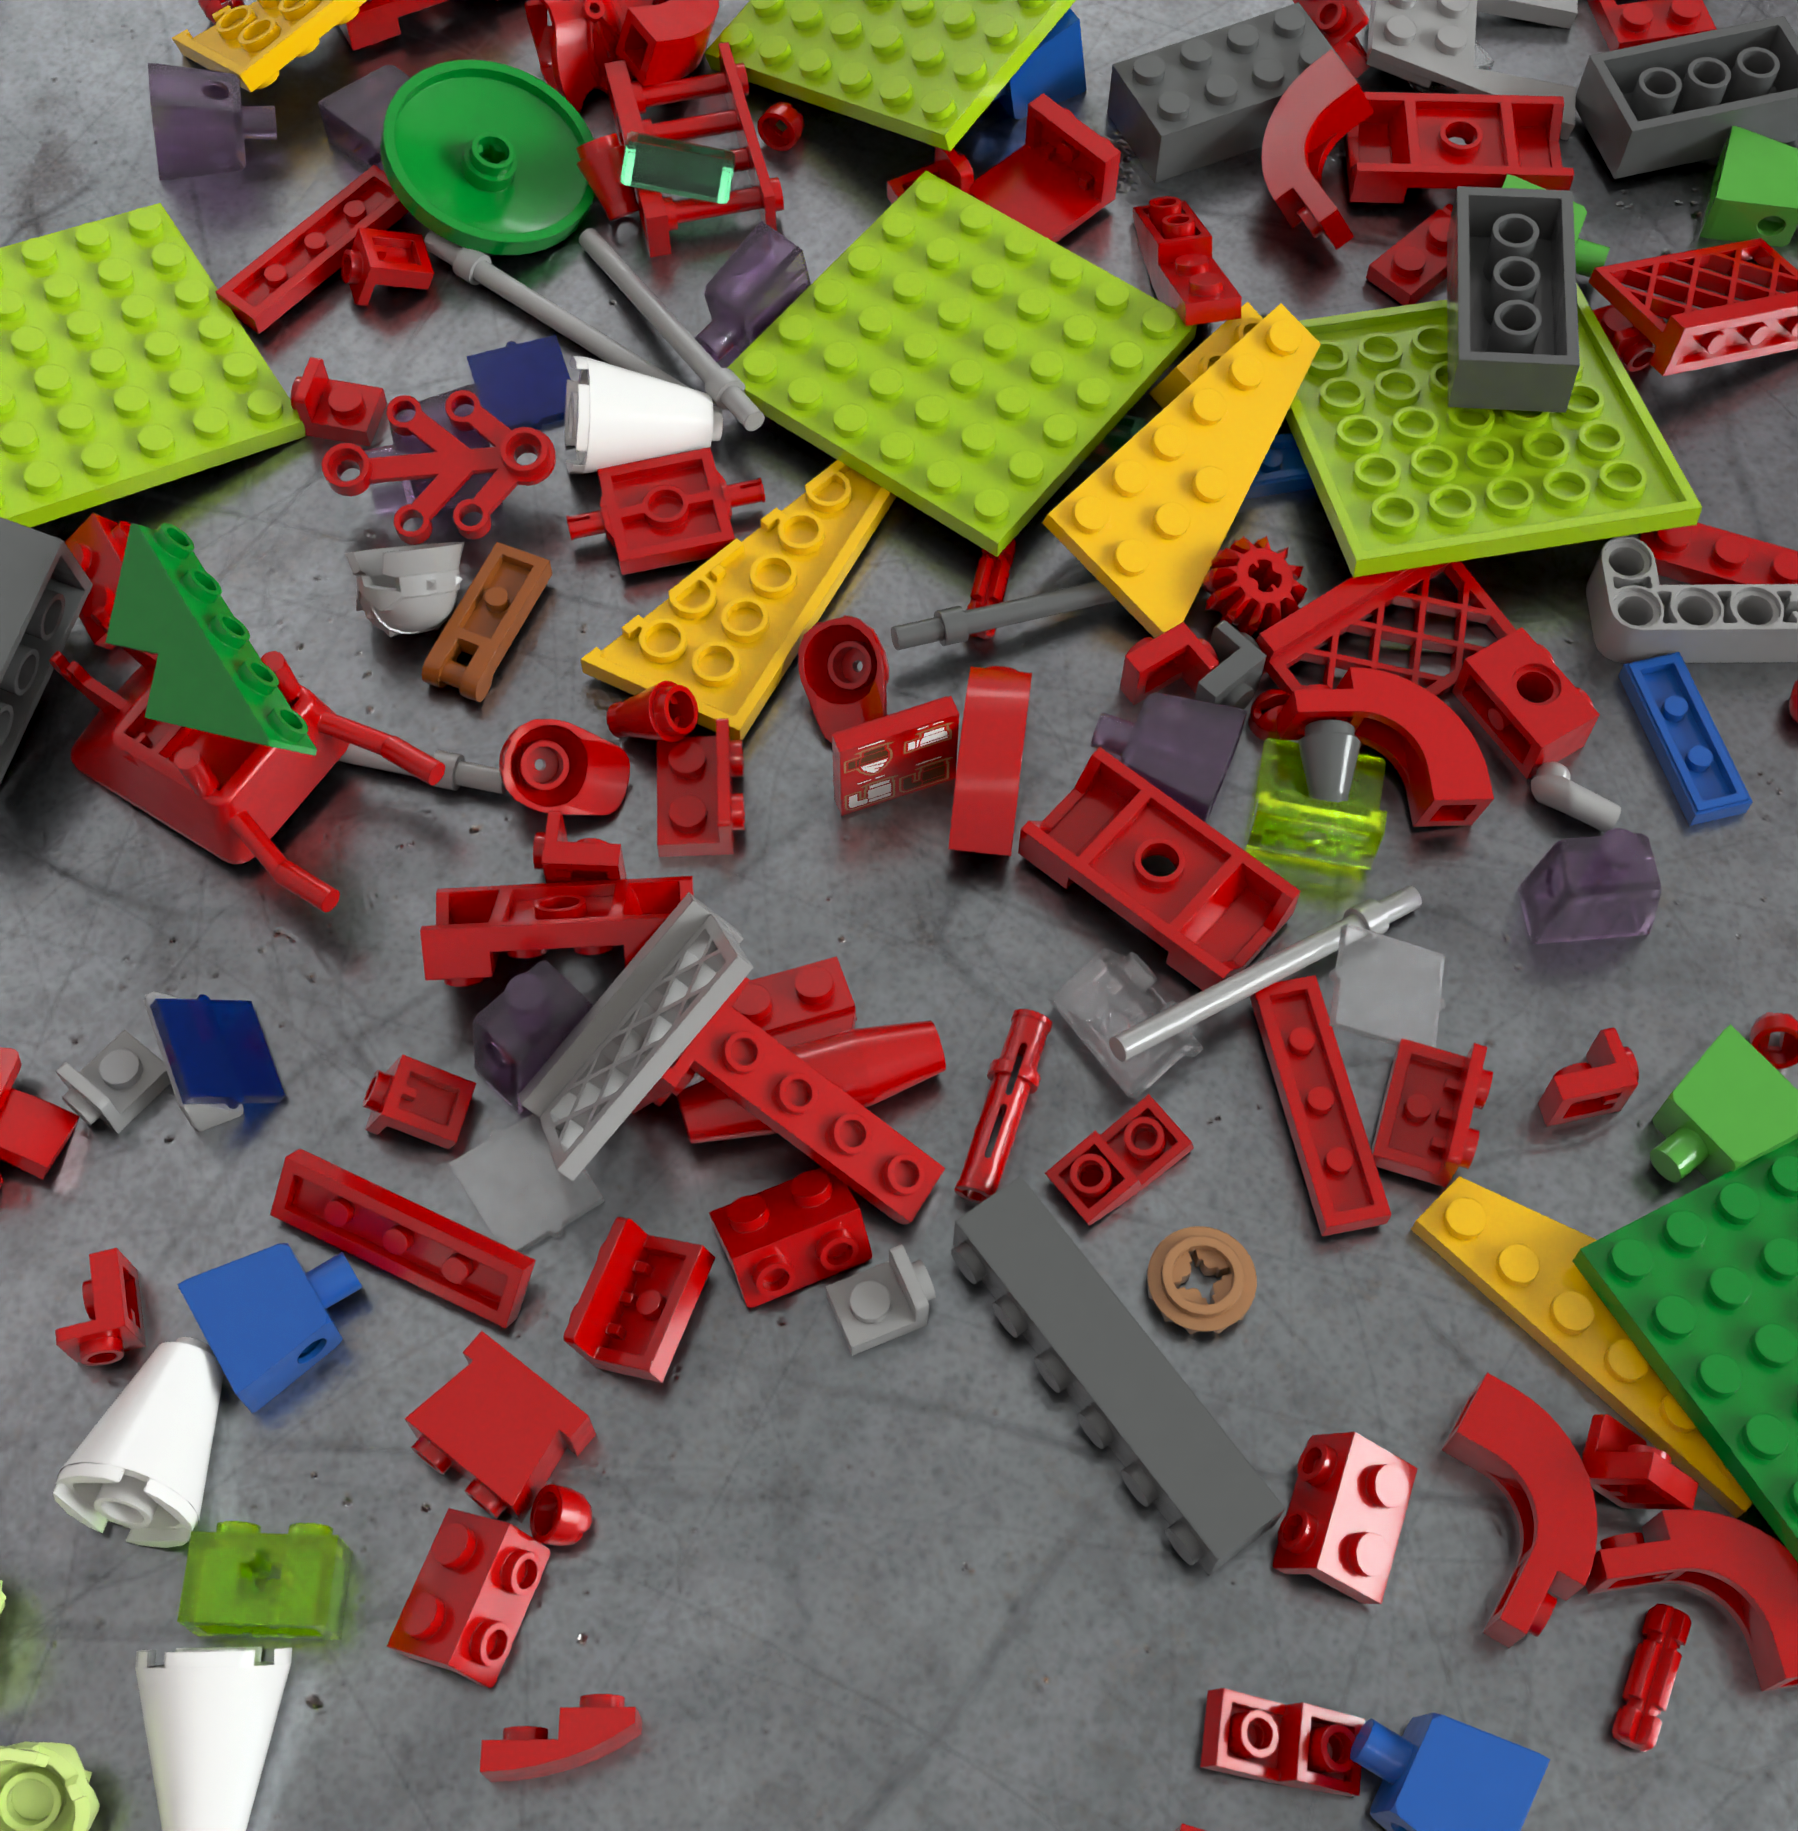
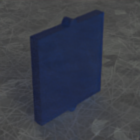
M556 335L520 344L510 341L506 344V347L466 356L481 406L511 430L519 427H530L540 430L544 424L565 419L567 380L571 379Z
M201 994L197 999H155L150 1005L183 1104H226L229 1108L236 1109L241 1103H279L285 1097L252 1001L210 1000L207 995Z

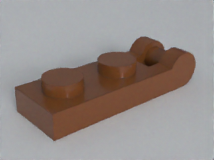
M496 542L429 652L422 668V680L439 688H444L448 684L459 688L460 694L463 697L477 702L484 700L490 690L493 674L552 576L550 560ZM461 651L473 655L468 666L455 662Z

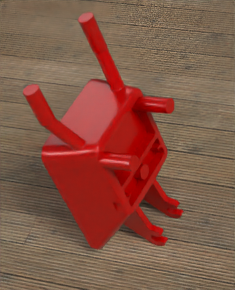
M98 606L91 613V618L107 634L111 618L103 607ZM122 647L141 666L116 693L91 677L75 660L69 663L60 651H56L49 659L50 664L57 672L100 709L71 750L72 763L81 773L225 862L243 864L256 857L277 884L325 913L331 911L337 905L340 892L295 863L288 861L271 841V838L347 751L349 744L382 755L386 760L431 786L436 785L445 773L444 763L399 737L337 715L313 692L299 684L284 656L277 651L264 654L261 660L276 674L279 680L278 688L292 710L298 713L308 726L307 734L317 749L316 756L145 718L158 655Z

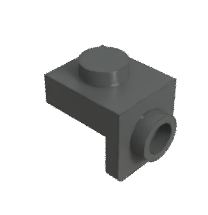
M1225 620L1214 627L1210 642L1217 654L1219 665L1198 682L1191 715L1208 730L1226 715L1229 718H1234L1248 706L1259 687L1267 657L1250 635L1238 632Z

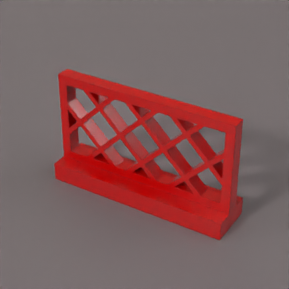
M1762 238L1596 267L1589 279V283L1656 346L1649 364L1662 376L1798 349V270ZM1753 259V260L1756 261L1759 265H1756V264H1753V263H1749V262H1746V261ZM1662 276H1666V277H1670V278H1673V279H1676V280H1679V281H1683V282H1686V284L1681 283V282H1678V281H1675V280H1671V279H1668V278H1665V277H1662ZM1622 284L1644 290V292L1623 286ZM1696 286H1699V287H1702V288H1705V289H1709V290H1712V291H1715V292H1718V293H1722V294H1725V295L1723 296V295H1720V294H1717V293H1714V292H1710V291H1707V290H1704V289H1701V288H1697ZM1653 293L1683 302V304L1653 295ZM1692 305L1703 309L1700 310L1692 307ZM1657 316L1669 319L1667 324H1664Z
M1461 561L1354 578L1352 576L1261 632L1256 642L1261 651L1267 656L1262 675L1268 673L1279 689L1290 694L1294 690L1305 687V685H1301L1288 669L1301 660L1325 665L1323 685H1327L1331 689L1333 688L1335 668L1348 670L1349 667L1381 670L1401 676L1420 686L1427 687L1425 689L1440 697L1454 687L1462 667L1463 657L1467 658L1485 648L1464 643L1467 620L1486 624L1498 640L1516 631V629ZM1444 571L1459 590L1457 603L1428 597L1430 579ZM1418 587L1417 594L1409 593ZM1395 604L1415 609L1413 631L1383 625L1385 607ZM1426 611L1456 618L1453 640L1424 634ZM1373 615L1372 623L1364 621ZM1349 632L1370 637L1368 660L1337 654L1339 636ZM1381 639L1411 646L1408 669L1378 662ZM1328 643L1327 651L1318 650ZM1422 648L1452 654L1450 673L1440 676L1419 671Z

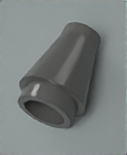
M1341 720L1314 721L1305 726L1304 737L1298 741L1310 796V812L1314 815L1334 817L1348 812V797L1361 741L1355 737L1354 726L1348 722Z

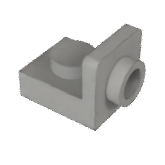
M125 1029L80 1072H77L67 1062H64L55 1071L69 1089L61 1097L62 1100L87 1124L92 1125L100 1118L118 1134L171 1083L164 1062Z
M902 1244L889 1249V1261L825 1286L827 1299L852 1356L927 1326L928 1301L936 1298L931 1278L924 1263L921 1260L911 1263Z

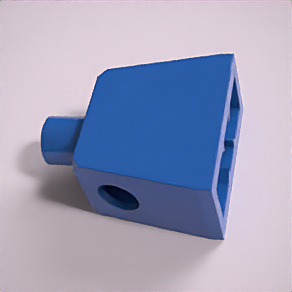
M1070 8L994 98L993 101L997 99L1013 119L1020 120L1027 117L1028 104L1043 93L1058 104L1087 90L1080 19Z
M288 1243L276 1244L177 1284L235 1394L251 1413L264 1407L339 1346L343 1338L327 1308L363 1288L343 1252L306 1272Z
M1437 1713L1413 1717L1402 1736L1371 1718L1360 1729L1350 1752V1759L1383 1779L1370 1807V1815L1387 1831H1521L1550 1762L1549 1758L1538 1752Z

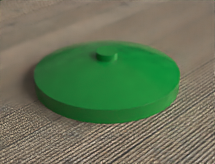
M455 60L436 64L408 79L397 90L388 106L380 142L381 160L388 182L404 207L418 221L452 243L495 255H523L542 251L557 245L577 230L586 218L595 193L576 165L580 161L576 148L594 140L585 121L558 91L544 81L518 68L484 60Z

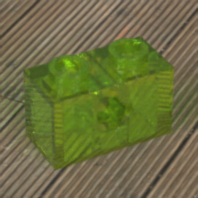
M242 1521L219 1522L216 1526V1532L191 1531L177 1622L196 1636L341 1640L353 1551L339 1535H333L332 1527L315 1523L289 1525L288 1534L261 1533V1526ZM274 1565L281 1572V1579L273 1578L267 1580L264 1592H262L254 1585L255 1578L268 1577L271 1572V1566Z

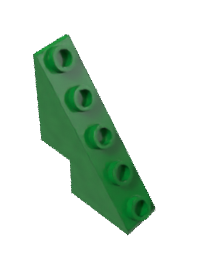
M131 523L105 643L158 655L145 718L316 756L317 749L307 734L308 726L306 722L288 704L278 688L279 680L276 674L258 656L249 641L250 633L248 629L233 616L221 596V586L205 571L193 551L194 543L190 537L181 529L169 523H163L158 530Z

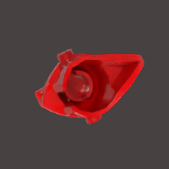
M655 0L527 1L524 4L527 20L545 83L566 98L578 113L581 112L587 94L592 90L599 89L608 95L604 63L621 61L615 54L627 10L629 7L652 5ZM547 11H549L552 22L550 26L547 23ZM628 69L630 80H637Z

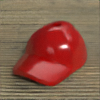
M843 615L844 617L816 623L804 634L798 648V669L802 685L823 736L831 743L834 732L887 716L886 685L889 682V664L886 652L874 629L861 619ZM860 661L863 664V668L861 671H859L857 668V665Z
M534 719L514 729L506 739L500 753L499 772L502 784L511 797L532 810L547 814L549 810L562 811L563 815H608L618 809L625 797L630 777L629 757L621 747L583 728L557 719ZM538 759L543 761V767L540 770L535 768V762Z

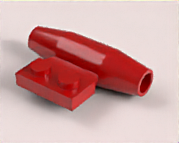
M837 956L750 980L732 1006L864 1107L875 1105L946 1070L941 1041L936 1027L931 1020L854 1029L855 1021H857L855 1003ZM706 1079L683 1089L677 1095L682 1118L691 1144L776 1134L774 1130Z

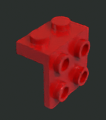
M1043 93L1028 104L1025 145L974 180L973 185L970 186V195L1056 243L1115 200L1121 151L1114 147L1107 138L1101 137L1078 120L1070 110L1062 108Z

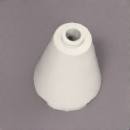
M573 356L571 358L569 367L580 369L578 380H567L564 439L565 445L576 446L577 460H566L569 474L597 472V469L708 448L711 447L712 441H720L723 428L722 409L718 406H713L712 398L707 393L588 357Z
M181 1337L176 1342L162 1343L155 1349L60 1469L53 1496L54 1500L67 1514L87 1527L103 1533L108 1521L130 1528L131 1530L126 1542L141 1546L169 1548L182 1546L189 1541L193 1530L199 1523L224 1372L210 1345L198 1339Z
M262 1647L176 1648V1652H165L164 1664L155 1665L156 1649L136 1651L135 1670L162 1831H246L290 1670L292 1647L275 1648L274 1662H261Z

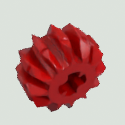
M1243 536L1241 539L1234 541L1229 548H1225L1224 551L1220 550L1212 559L1210 571L1204 577L1201 587L1211 594L1206 601L1205 610L1220 611L1223 615L1221 621L1225 620L1230 625H1236L1239 632H1244L1250 636L1256 632L1259 635L1264 630L1300 609L1298 605L1305 598L1307 588L1297 582V580L1301 577L1304 566L1289 565L1286 561L1289 547L1274 552L1270 548L1267 536L1258 539L1254 544Z

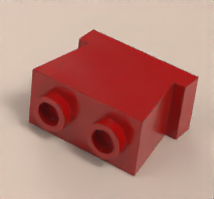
M481 1331L463 1351L469 1365L404 1419L416 1438H418L411 1448L420 1458L442 1475L452 1466L471 1482L464 1492L484 1511L497 1519L503 1510H506L522 1524L537 1494L545 1486L566 1449L568 1448L576 1456H579L595 1437L596 1433L589 1415Z

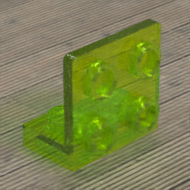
M1274 738L1265 739L1259 765L1247 848L1371 870L1386 826L1387 811L1380 810L1386 766L1385 760L1380 757L1358 754L1348 801L1331 802L1310 798L1298 743Z

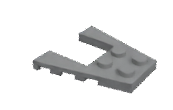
M1371 0L1367 65L1429 88L1431 81H1435L1456 89L1457 94L1563 96L1564 111L1560 139H1569L1575 126L1576 87L1474 68L1476 18L1478 11L1571 29L1578 12V0Z

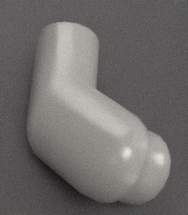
M1546 762L1538 767L1536 777L1531 780V792L1537 802L1574 817L1604 833L1614 827L1621 813L1620 805L1571 781L1570 771L1561 763Z

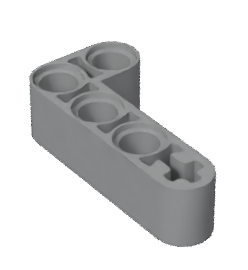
M1621 536L1606 542L1586 584V597L1594 642L1604 657L1614 662L1631 663L1680 652L1685 663L1798 662V584L1660 585L1655 557L1652 550L1643 541L1634 537Z

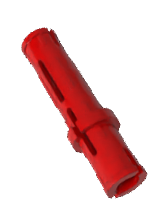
M1017 1009L1013 1012L1012 1023L1000 1057L990 1063L987 1077L991 1084L978 1123L974 1129V1135L960 1179L956 1182L954 1189L955 1193L960 1197L980 1204L996 1193L1015 1141V1135L1028 1095L1034 1094L1037 1091L1041 1080L1037 1068L1047 1035L1050 1033L1053 1023L1045 1015L1033 1010ZM1018 1056H1022L1023 1061L1013 1091L1010 1095H1007L1005 1092ZM997 1117H1002L1003 1121L992 1155L987 1158L985 1157V1152Z

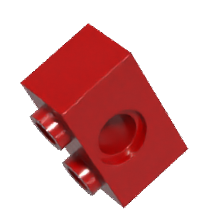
M1523 627L1467 657L1463 662L1452 690L1456 698L1526 779L1536 775V771L1541 764L1552 761L1558 762L1584 747L1600 715L1595 710L1587 693L1571 683L1556 666L1550 652L1543 645L1537 644Z

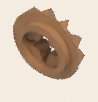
M1188 1227L1170 1234L1156 1247L1147 1268L1149 1299L1155 1302L1165 1322L1172 1321L1184 1327L1190 1335L1199 1331H1214L1220 1334L1228 1326L1243 1319L1256 1293V1270L1246 1249L1229 1234L1211 1227ZM1191 1257L1194 1260L1195 1266L1200 1267L1204 1276H1222L1221 1280L1216 1281L1212 1285L1209 1304L1206 1297L1202 1298L1197 1288L1187 1290L1185 1287L1180 1288V1285L1187 1282L1191 1275Z

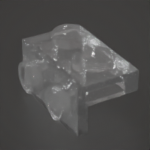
M1103 948L1060 988L1049 1001L1125 1094L1131 1098H1138L1184 1055L1194 1058L1204 1048L1193 1036V1033L1198 1029V1025L1195 1024L1123 1062L1119 1061L1110 1049L1109 1041L1111 1037L1178 1003L1174 1000H1170L1167 1004L1152 987L1158 980L1156 975L1135 953L1130 952L1125 956L1124 954Z

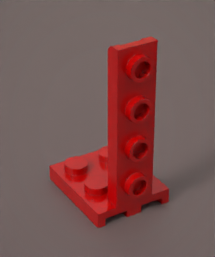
M745 977L631 1112L634 1114L652 1102L658 1107L661 1106L671 1093L676 1096L679 1095L694 1075L698 1073L891 1219L904 1225L913 1221L945 1170V1167L734 1009L732 1006L750 982L747 977Z

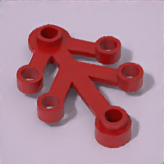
M459 390L452 393L445 403V410L451 425L461 431L475 430L493 446L470 449L426 415L420 403L414 397L400 395L392 399L386 409V415L392 429L401 436H415L434 452L368 458L365 451L358 445L340 443L325 453L322 460V472L330 488L342 496L359 495L366 491L372 483L435 478L412 504L402 506L394 515V527L400 539L410 545H418L429 539L433 529L431 520L473 474L494 473L473 499L461 501L453 511V520L458 532L463 537L474 540L484 537L491 528L490 515L517 485L531 486L538 484L552 473L556 464V452L549 437L543 432L530 427H519L511 430L481 406L479 398L473 392ZM463 404H469L474 407L473 412L466 417H459L454 414L455 410ZM409 409L416 412L415 416L408 422L396 420L397 415L403 410ZM524 453H533L537 456L536 461L532 464L520 465L517 463L519 456ZM351 468L360 470L359 476L350 481L341 480L344 471ZM477 512L482 515L481 521L476 525L467 526L462 523L463 518L468 513ZM416 517L423 520V524L416 531H406L403 529L404 523L410 518Z

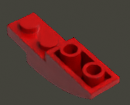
M1163 196L1151 199L1149 205L1133 207V220L1139 245L1157 299L1175 309L1185 326L1241 319L1242 296L1212 258V235L1185 200L1181 201L1177 197Z

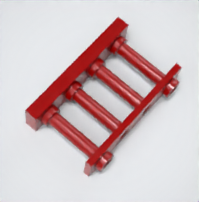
M729 42L718 44L720 72L662 82L656 85L642 86L639 81L631 82L625 60L604 63L609 104L620 144L627 145L635 199L639 207L638 213L650 258L672 254L669 231L678 230L679 223L756 209L759 210L766 237L777 235L776 212L784 210L782 188L778 177L769 178L745 96L749 95L744 63L735 64ZM722 94L725 95L729 108L727 111L653 124L650 118L641 120L640 114L646 113L647 107ZM736 132L740 149L663 162L661 157L652 158L650 153L657 151V145ZM747 170L752 186L751 188L673 201L672 196L663 198L661 191L667 190V184Z

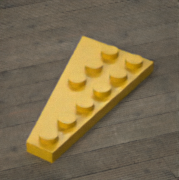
M257 0L250 5H242L233 9L227 5L212 14L216 25L195 37L186 29L172 37V40L183 56L252 93L255 89H262L272 84L278 78L279 70L294 58L302 57L312 52L318 46L319 38L334 26L342 25L352 20L358 14L359 6L367 0Z
M1282 303L1050 511L1042 522L1154 638L1184 621L1204 581V577L1212 565L1211 561L1218 553L1321 345Z
M835 461L805 485V493L781 511L776 507L760 519L761 527L741 542L736 538L668 591L669 598L644 618L637 615L621 627L622 635L603 650L596 647L581 658L583 673L632 695H636L662 681H672L677 685H683L693 693L697 701V724L716 732V719L729 718L731 739L743 741L798 654V648L804 634L818 622L897 496L841 461Z
M1460 1176L1415 1221L1411 1230L1651 1444L1669 1454L1672 1462L1678 1468L1697 1481L1698 1485L1737 1519L1753 1504L1572 1262L1581 1248L1597 1241L1596 1239Z

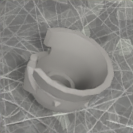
M464 542L395 546L345 553L351 570L356 575V611L363 610L366 618L374 626L383 630L389 637L431 630L438 631L441 625L450 618L456 606L457 593L463 580L460 577L459 565Z

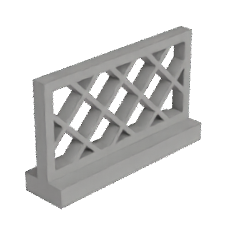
M689 892L518 1094L521 1105L540 1117L557 1171L572 1181L581 1173L754 968L739 946L744 939L740 932Z

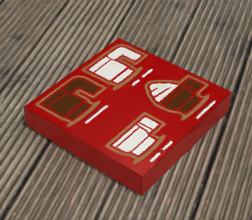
M945 696L832 734L834 800L841 816L956 778L959 711L952 696Z

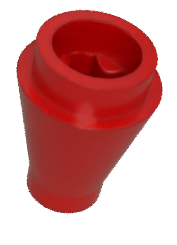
M617 133L597 138L577 147L576 150L580 161L576 165L605 209L609 221L639 211L635 199L627 145L620 144Z
M662 681L624 701L611 704L607 711L606 720L610 732L617 738L635 737L677 742L695 728L698 721V705L693 693L687 687L677 685L672 681Z

